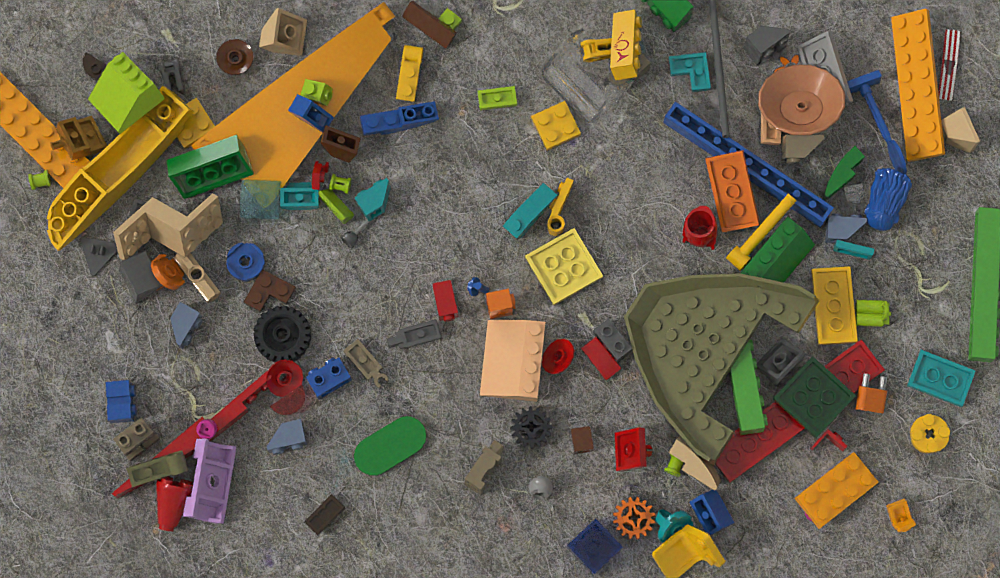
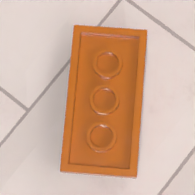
M744 150L705 158L722 233L760 225Z

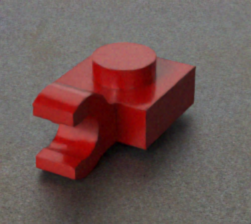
M319 161L315 162L312 172V189L319 190L321 183L325 182V175L329 171V162H326L325 165L320 164Z

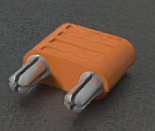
M864 373L862 386H859L855 409L884 414L887 391L885 390L887 377L881 376L879 388L874 389L868 387L870 374Z

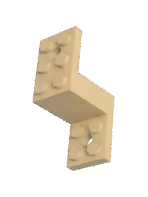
M212 193L188 216H185L152 197L113 232L119 258L122 260L128 259L141 246L146 244L150 238L186 257L223 223L219 198Z

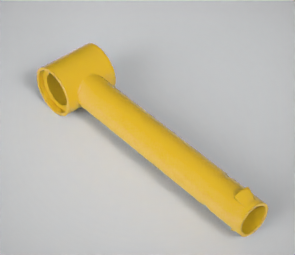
M788 193L741 247L736 246L727 255L726 259L741 271L751 260L750 253L797 200Z

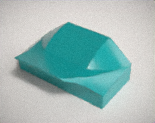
M290 182L286 188H280V207L287 210H312L319 208V190L312 189L311 182Z

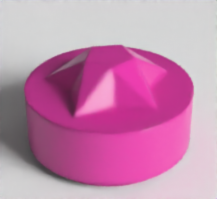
M211 419L202 420L197 425V434L202 439H211L217 433L216 423Z

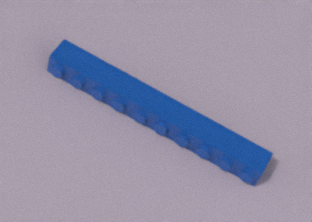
M677 102L672 105L665 115L664 124L712 156L744 150L750 181L779 201H782L789 193L797 200L791 209L819 228L822 227L831 214L833 206L731 138H723L722 132Z

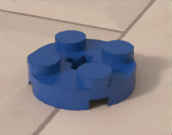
M238 243L227 254L226 264L228 271L234 278L243 282L257 278L265 267L264 255L255 244ZM242 258H245V259L250 258V259H251V260L249 261L250 264H249L248 266H246V265L242 266V265H241V264H242V260H241V259H242Z

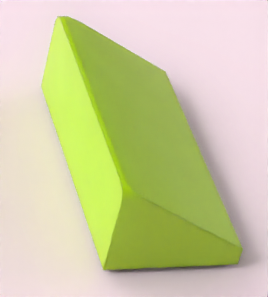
M325 189L318 192L321 201L343 224H346L354 217V213L333 191Z

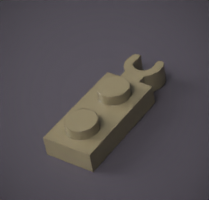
M359 339L355 340L343 351L368 381L371 378L374 379L377 388H381V385L378 383L379 379L383 378L386 382L389 381L387 375L380 373L383 367Z

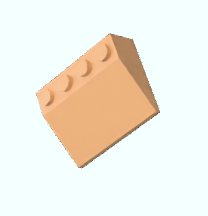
M488 320L480 396L537 402L545 322L532 320Z

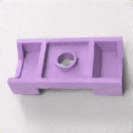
M196 439L193 458L198 460L191 497H186L184 517L215 524H224L236 453L235 446L213 443L209 439ZM212 476L215 479V483L213 486H211L210 479Z

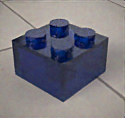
M594 519L566 548L594 576L623 547L597 519Z

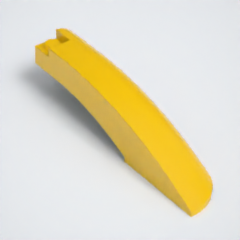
M162 86L159 91L165 99L119 134L84 168H80L54 199L47 215V232L51 243L58 251L94 223L134 185L185 128L183 125L194 111L170 89Z

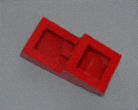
M594 337L580 348L604 380L609 379L621 369L597 337Z

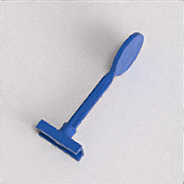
M876 70L847 81L851 94L860 91L861 96L865 98L879 131L887 142L888 153L893 167L898 172L907 174L902 151L898 144L891 139L890 132L872 96L870 87L880 84L882 77L880 71Z

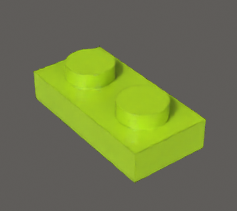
M515 86L477 91L480 111L517 106Z

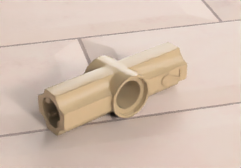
M177 253L173 257L206 302L210 303L217 299L221 292L192 254L189 253L184 257ZM201 272L202 276L199 279H193L194 273Z

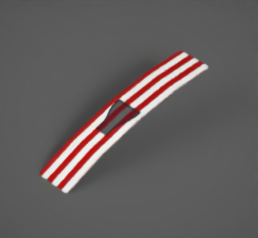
M945 30L938 90L939 99L950 101L953 99L960 31Z

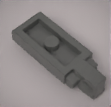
M437 319L402 328L400 331L395 332V337L387 338L389 348L399 346L400 349H407L442 339Z

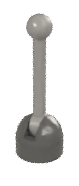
M366 219L354 232L348 231L341 236V240L349 248H352L357 242V234L370 221Z

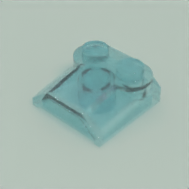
M242 179L240 192L241 218L280 219L279 196L281 181Z

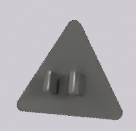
M87 237L80 238L90 274L95 276L116 254V243Z

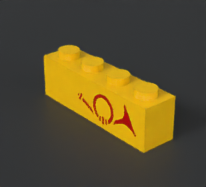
M635 9L613 13L610 69L615 81L637 77L638 69H640L638 55H641L639 41L642 40L640 32L642 20L640 16H637Z

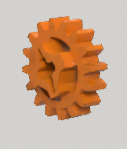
M629 497L627 503L622 500V507L616 506L619 512L613 513V516L617 517L613 521V524H618L616 531L622 530V537L628 534L629 540H631L632 536L639 540L640 534L646 537V530L652 531L649 525L655 524V521L651 519V517L655 516V513H650L652 506L646 507V500L640 503L639 497L635 501ZM636 506L642 508L645 512L638 511ZM628 507L627 515L621 517L623 510ZM632 511L635 517H639L636 521V527L635 523H633V520H629V518H631ZM647 520L646 525L640 530L641 521ZM627 524L632 528V531L626 529L623 525Z

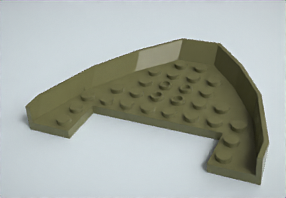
M740 273L689 275L648 283L643 286L624 315L634 357L655 405L693 452L714 465L734 435V431L703 411L765 315L799 334L819 302L816 295L798 285Z

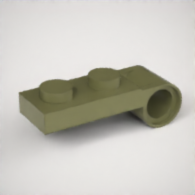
M177 451L126 467L132 487L188 471L183 451Z

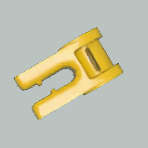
M612 38L589 39L580 43L581 48L584 50V62L591 63L598 60L611 59V48L610 50L599 49L611 47Z

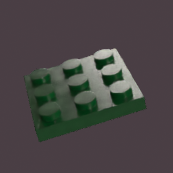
M812 356L775 395L773 400L813 437L817 438L856 395Z

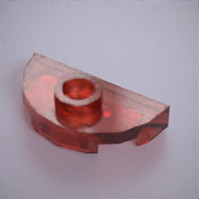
M299 386L272 404L270 408L280 415H292L298 412L305 402L303 386Z

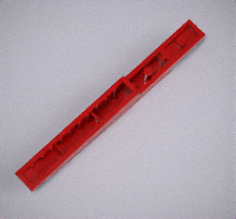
M267 371L211 418L217 425V433L209 439L210 442L249 412L245 404H251L257 399L259 392L268 390L266 384ZM199 418L154 458L177 451H183L185 459L193 455L196 439H202L197 434L196 428L204 418ZM129 478L112 494L118 499L144 484L132 487Z

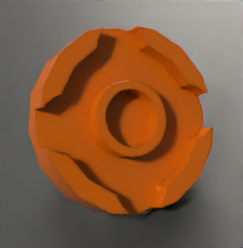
M159 254L151 262V269L155 278L163 285L156 291L164 287L177 290L185 283V280L182 278L185 275L184 271L173 258L171 260L165 258L167 256L165 254Z

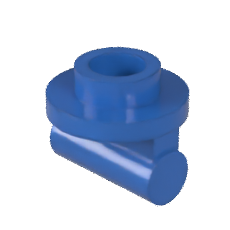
M473 277L468 282L467 289L471 296H477L479 291L484 294L489 292V288L480 283V279L477 277Z

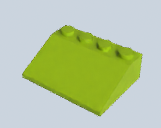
M124 52L115 56L107 64L88 98L90 103L119 134L165 99L156 85Z

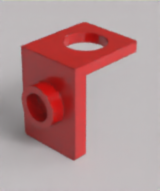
M827 429L810 449L813 450L824 437L830 440L842 452L847 448V445L842 441L843 438L837 432L832 433Z

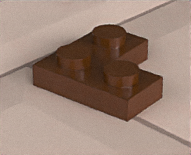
M262 270L245 298L244 304L259 312L263 310L270 296L288 304L296 287Z

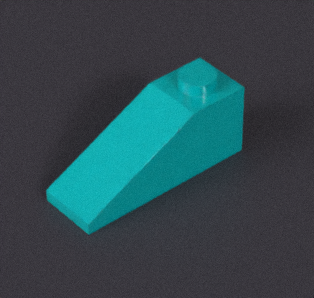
M543 183L511 215L503 227L516 239L522 238L558 195Z

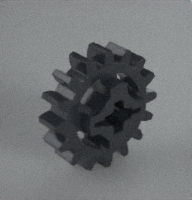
M532 406L529 407V411L522 408V414L516 412L515 416L517 419L511 420L515 424V426L510 427V430L515 431L512 434V438H518L517 444L523 442V448L527 444L530 445L531 449H533L535 444L540 448V442L547 443L545 437H551V433L548 430L552 429V425L547 424L551 419H545L546 412L544 411L540 414V408H537L536 411H533ZM527 416V420L524 423L519 424V422ZM534 416L540 418L543 423L536 421ZM529 424H533V427L537 428L530 432L527 427H529ZM539 432H543V434L535 440V436ZM520 433H524L526 436H528V440L523 438L520 435Z

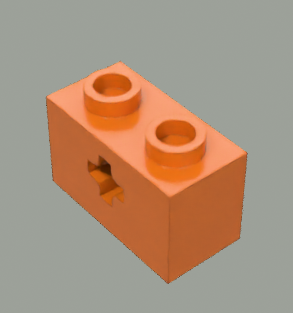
M509 289L486 293L490 320L513 315L516 303L514 294H510Z

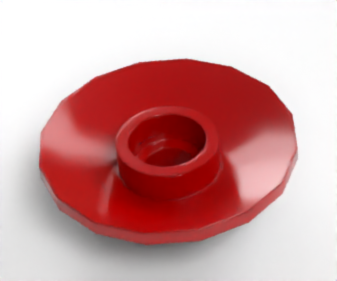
M557 339L552 342L543 353L542 366L544 370L550 374L563 372L574 358L573 344L567 339Z
M284 359L277 361L267 371V387L271 393L279 397L293 395L301 387L303 381V373L300 366L292 360ZM281 374H285L283 379H280Z

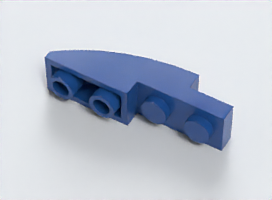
M435 101L360 116L364 136L377 133L381 135L395 133L439 120Z

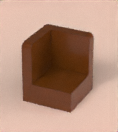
M590 426L572 428L570 433L574 454L593 452L594 447Z

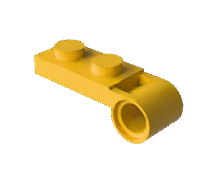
M404 45L396 94L397 100L415 102L420 65L423 58V47Z
M566 178L565 182L561 181L557 190L559 193L558 198L549 207L552 211L548 219L547 230L552 236H559L564 231L565 221L559 215L573 187L574 180ZM553 222H558L561 224V227L559 229H553L551 227V224Z

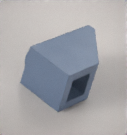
M831 214L826 220L825 242L835 243L837 240L847 242L865 226L867 218H862L861 215L843 217L842 214Z
M182 302L178 304L170 318L176 343L181 349L185 345L188 346L193 338L191 336L192 333L201 326L203 321L200 312Z
M298 419L282 423L267 445L268 452H273V455L284 453L285 449L299 450L303 448V445H307L302 420Z

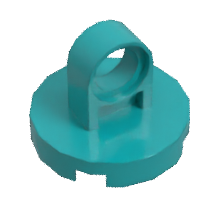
M660 509L655 517V521L660 525L658 531L660 542L663 544L687 524L693 527L692 517L685 511H678L672 514Z

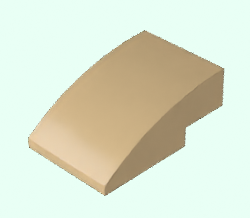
M679 436L669 453L685 463L681 470L716 490L721 479L715 467L693 452L682 437Z

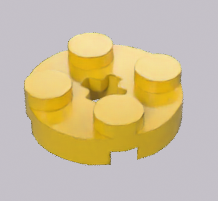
M926 414L914 421L910 428L912 445L922 453L939 452L949 441L950 429L946 422L936 415ZM925 430H932L934 438L930 437L927 439L925 437L927 435Z

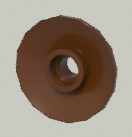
M231 39L219 47L216 61L224 73L240 75L251 67L253 51L245 41ZM234 57L239 58L237 62L232 61Z

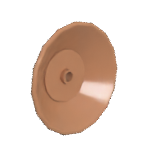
M791 65L777 70L765 80L759 91L758 107L764 119L775 129L791 135H812L827 130L839 120L845 108V92L839 80L827 70L813 65Z

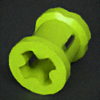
M44 170V173L28 174L32 191L36 190L37 187L51 186L48 170Z
M332 174L329 190L333 191L335 189L349 194L352 178L348 177L347 179Z
M670 454L669 464L664 471L673 476L680 477L683 461Z

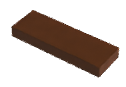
M414 1L408 4L402 15L405 20L445 49L449 48L457 34L456 31Z

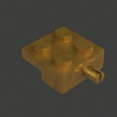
M92 116L79 120L73 117L59 121L56 131L60 136V140L50 143L52 150L63 147L68 152L71 160L101 152L107 147Z

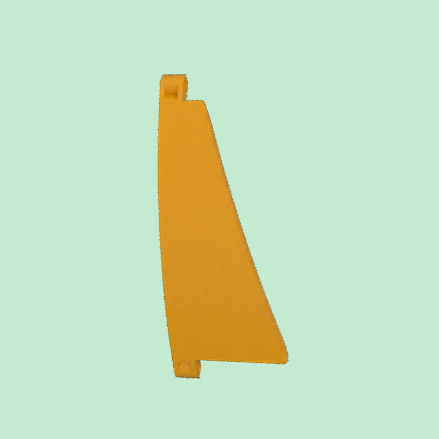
M385 2L381 3L247 101L191 145L192 148L195 150L237 135L245 147L254 171V175L242 178L241 180L263 208L268 207L279 194L280 188L284 187L322 135L321 131L288 111L297 94H301L305 79L325 83L333 88L332 98L328 106L322 105L319 102L314 103L335 117L391 41V37L383 26L393 19L395 15Z

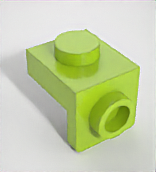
M305 79L300 95L328 106L332 98L333 88L325 83Z

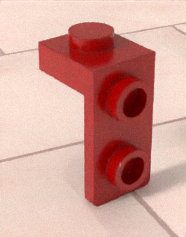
M451 280L433 283L439 320H444V322L455 320L458 317V310Z

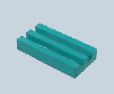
M840 240L835 242L833 248L834 252L870 260L874 254L873 248Z

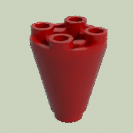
M170 476L157 480V522L159 529L173 532L174 528L177 527L184 514L186 497H191L192 481L181 479L178 482L174 481L173 477Z

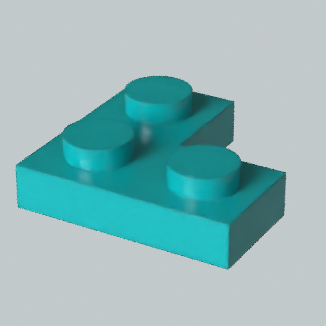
M706 52L669 56L671 76L689 75L692 92L711 90Z

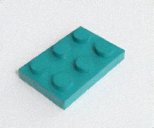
M920 350L907 386L962 407L975 370Z

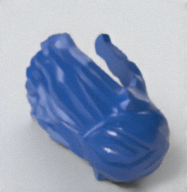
M882 168L875 171V180L871 186L869 204L866 206L864 213L867 218V224L871 228L887 231L894 224L898 223L899 211L906 202L908 192L912 188L911 180L907 174L890 168Z

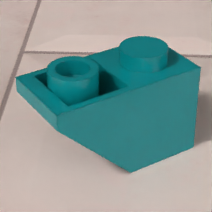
M387 178L376 181L371 188L360 191L355 197L358 207L368 221L385 212L391 189Z

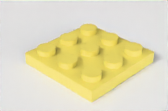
M575 228L525 255V259L553 306L603 278L601 271Z

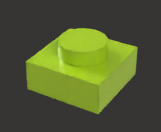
M448 8L438 18L453 30L462 22V19Z

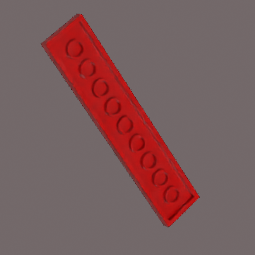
M862 339L824 366L853 393L858 391L859 386H862L864 373L870 374V382L885 371ZM774 402L762 411L763 414H766L768 422L764 432L740 435L738 428L734 431V435L717 459L715 465L729 484L805 429L778 403Z

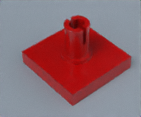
M637 427L615 432L616 471L623 472L647 467L646 457H650L652 451L646 450H651L652 446L645 443V428Z

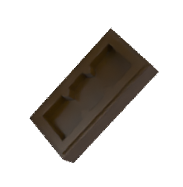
M331 494L304 523L319 536L346 508Z

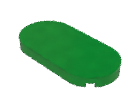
M405 416L396 419L363 439L357 445L354 452L356 466L364 474L379 476L415 455L423 448L426 441V431L423 424L416 418Z

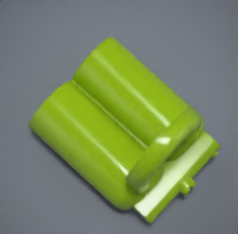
M856 300V326L883 327L884 325H889V316H891V312H889L890 304L882 300Z

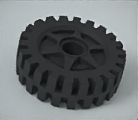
M275 306L273 309L269 308L256 321L253 333L254 341L258 351L269 361L276 363L284 359L298 360L306 353L307 348L310 346V325L305 316L293 307ZM286 331L288 334L286 338L279 339L277 337L278 333Z

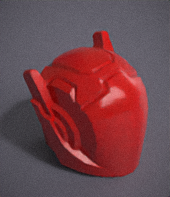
M699 206L687 215L682 233L683 243L688 241L690 245L696 247H711V250L716 248L717 221L709 207Z

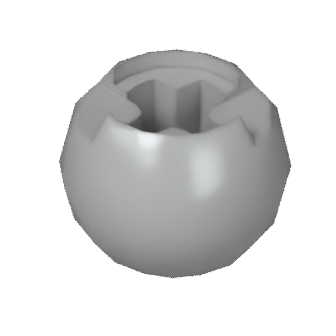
M538 476V478L530 481L529 493L537 500H544V498L552 494L553 484L549 478Z

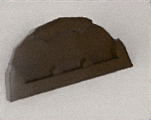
M85 52L83 57L84 70L90 78L98 81L107 65Z

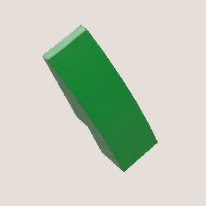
M856 146L846 153L833 171L822 198L825 202L855 177L856 173L853 169L862 163L865 158Z

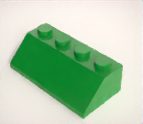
M641 0L643 3L646 2L650 6L651 12L655 16H659L663 20V25L673 32H676L691 19L694 6L688 0Z
M237 135L167 160L168 177L183 199L254 175L245 147Z
M787 216L740 274L785 282L815 244L805 230Z

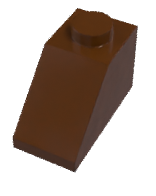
M325 125L321 144L332 157L350 163L357 155L361 138Z

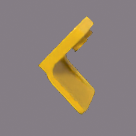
M688 524L652 552L654 560L666 578H679L690 567L701 560L717 567H721L726 562L710 535Z

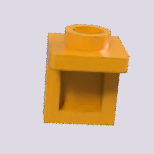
M905 499L886 505L891 524L898 532H906L911 527L916 526Z

